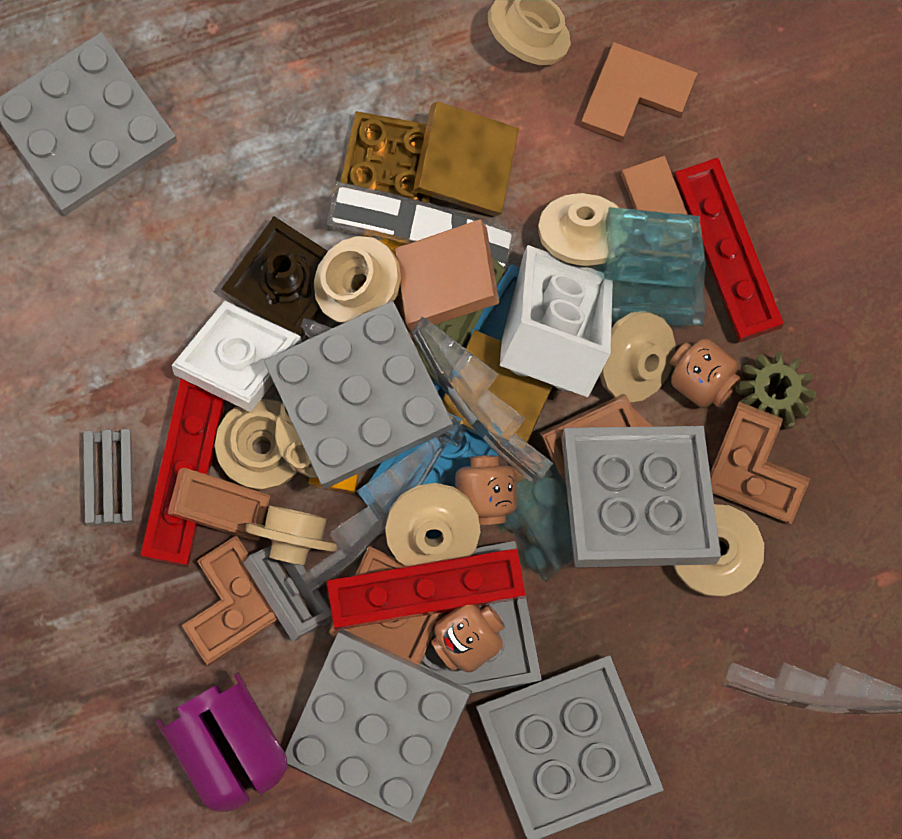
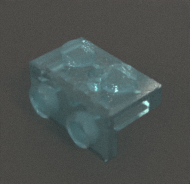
M609 207L605 220L608 243V256L604 266L605 279L681 287H693L695 285L705 256L699 216Z
M622 251L616 258L612 259V322H617L629 313L646 311L662 317L667 324L703 326L705 317V256L702 254Z
M553 464L536 473L537 477L532 481L525 479L516 484L517 509L512 514L506 515V522L502 523L508 532L516 534L524 547L523 556L527 565L534 573H540L545 582L554 578L560 570L574 563L567 487Z

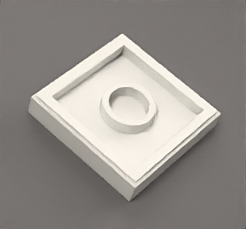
M224 300L172 364V369L175 376L251 412L274 383L264 360L302 343L301 336Z

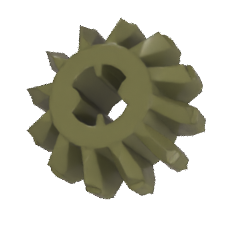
M781 351L776 352L772 364L764 354H760L755 360L756 368L745 365L741 371L746 381L737 382L735 392L746 397L739 402L782 418L783 426L788 430L792 429L796 424L795 416L805 419L810 412L805 403L812 402L816 397L815 391L805 387L812 381V373L804 372L797 374L801 360L795 358L790 366L784 364V354ZM770 384H775V390L780 386L785 391L780 400L775 399L776 394L772 398L767 395L766 391Z

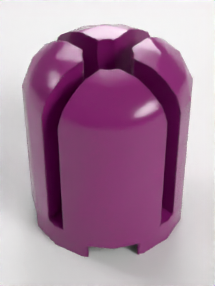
M239 672L234 674L238 684L221 693L216 685L177 707L176 709L181 717L165 726L161 718L155 721L203 804L216 812L236 810L250 802V797L203 717L202 713L210 709L260 795L276 786L287 769L286 754L248 691L247 685Z

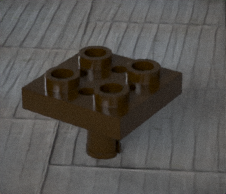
M273 216L221 288L222 293L252 314L301 336L302 339L322 310L315 299L314 279L318 265L328 251ZM309 288L312 292L308 298H301L299 291L302 289L303 295H307ZM274 294L280 297L276 304H269L267 302L268 296L271 301H275Z

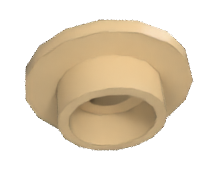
M495 0L487 14L488 25L495 39L508 52L523 61L537 65H553L565 57L571 45L570 34L565 26L564 15L552 0Z
M585 193L564 195L550 202L541 212L538 225L541 243L552 256L569 264L587 267L604 264L616 258L627 246L630 230L626 214L615 203L601 196Z
M356 236L342 240L326 253L318 265L314 279L315 299L323 313L339 324L352 320L395 300L401 282L399 261L392 250L376 238ZM366 280L362 287L359 289V285L361 284V282Z
M646 311L633 312L618 320L611 328V354L599 375L603 387L611 396L617 397L625 394L629 402L642 401L656 393L667 380L672 365L669 363L675 354L676 343L671 327L662 317Z
M261 399L251 412L236 406L226 414L219 425L214 445L218 463L229 479L237 484L250 489L264 491L281 487L298 473L283 459L275 439L276 420L280 414L282 403L275 400ZM263 440L268 441L271 444V448L266 454H258L254 451L256 443Z
M439 483L417 485L401 494L390 507L385 523L388 547L396 560L406 567L469 557L475 551L481 533L478 513L469 497L455 487ZM432 529L442 532L441 536L437 539H429L425 534Z
M714 504L719 541L726 545L727 553L721 556L717 564L674 565V568L679 578L690 589L704 596L727 597L742 592L756 579L764 562V541L758 526L746 513L730 505Z
M269 506L265 525L247 523L245 530L248 533L271 539L270 558L299 565H305L311 548L338 552L340 544L323 538L327 518L276 506Z

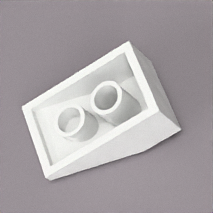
M527 245L502 337L500 366L509 369L519 376H530L552 384L561 391L574 392L588 397L611 354L613 276L587 266L566 263L552 256L549 252Z

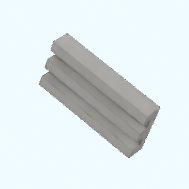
M121 429L119 432L102 430L100 433L83 431L86 525L133 524L132 431L130 429ZM113 443H121L122 514H114ZM96 444H102L103 515H97Z
M271 546L250 555L243 563L290 639L294 642L307 633L308 635L318 627L329 624L333 620L332 611L304 566L281 561L291 577L287 578L276 559L269 557ZM299 591L304 597L307 604L309 605L312 612L314 613L315 617L312 618L307 608L301 601L300 597L298 596Z

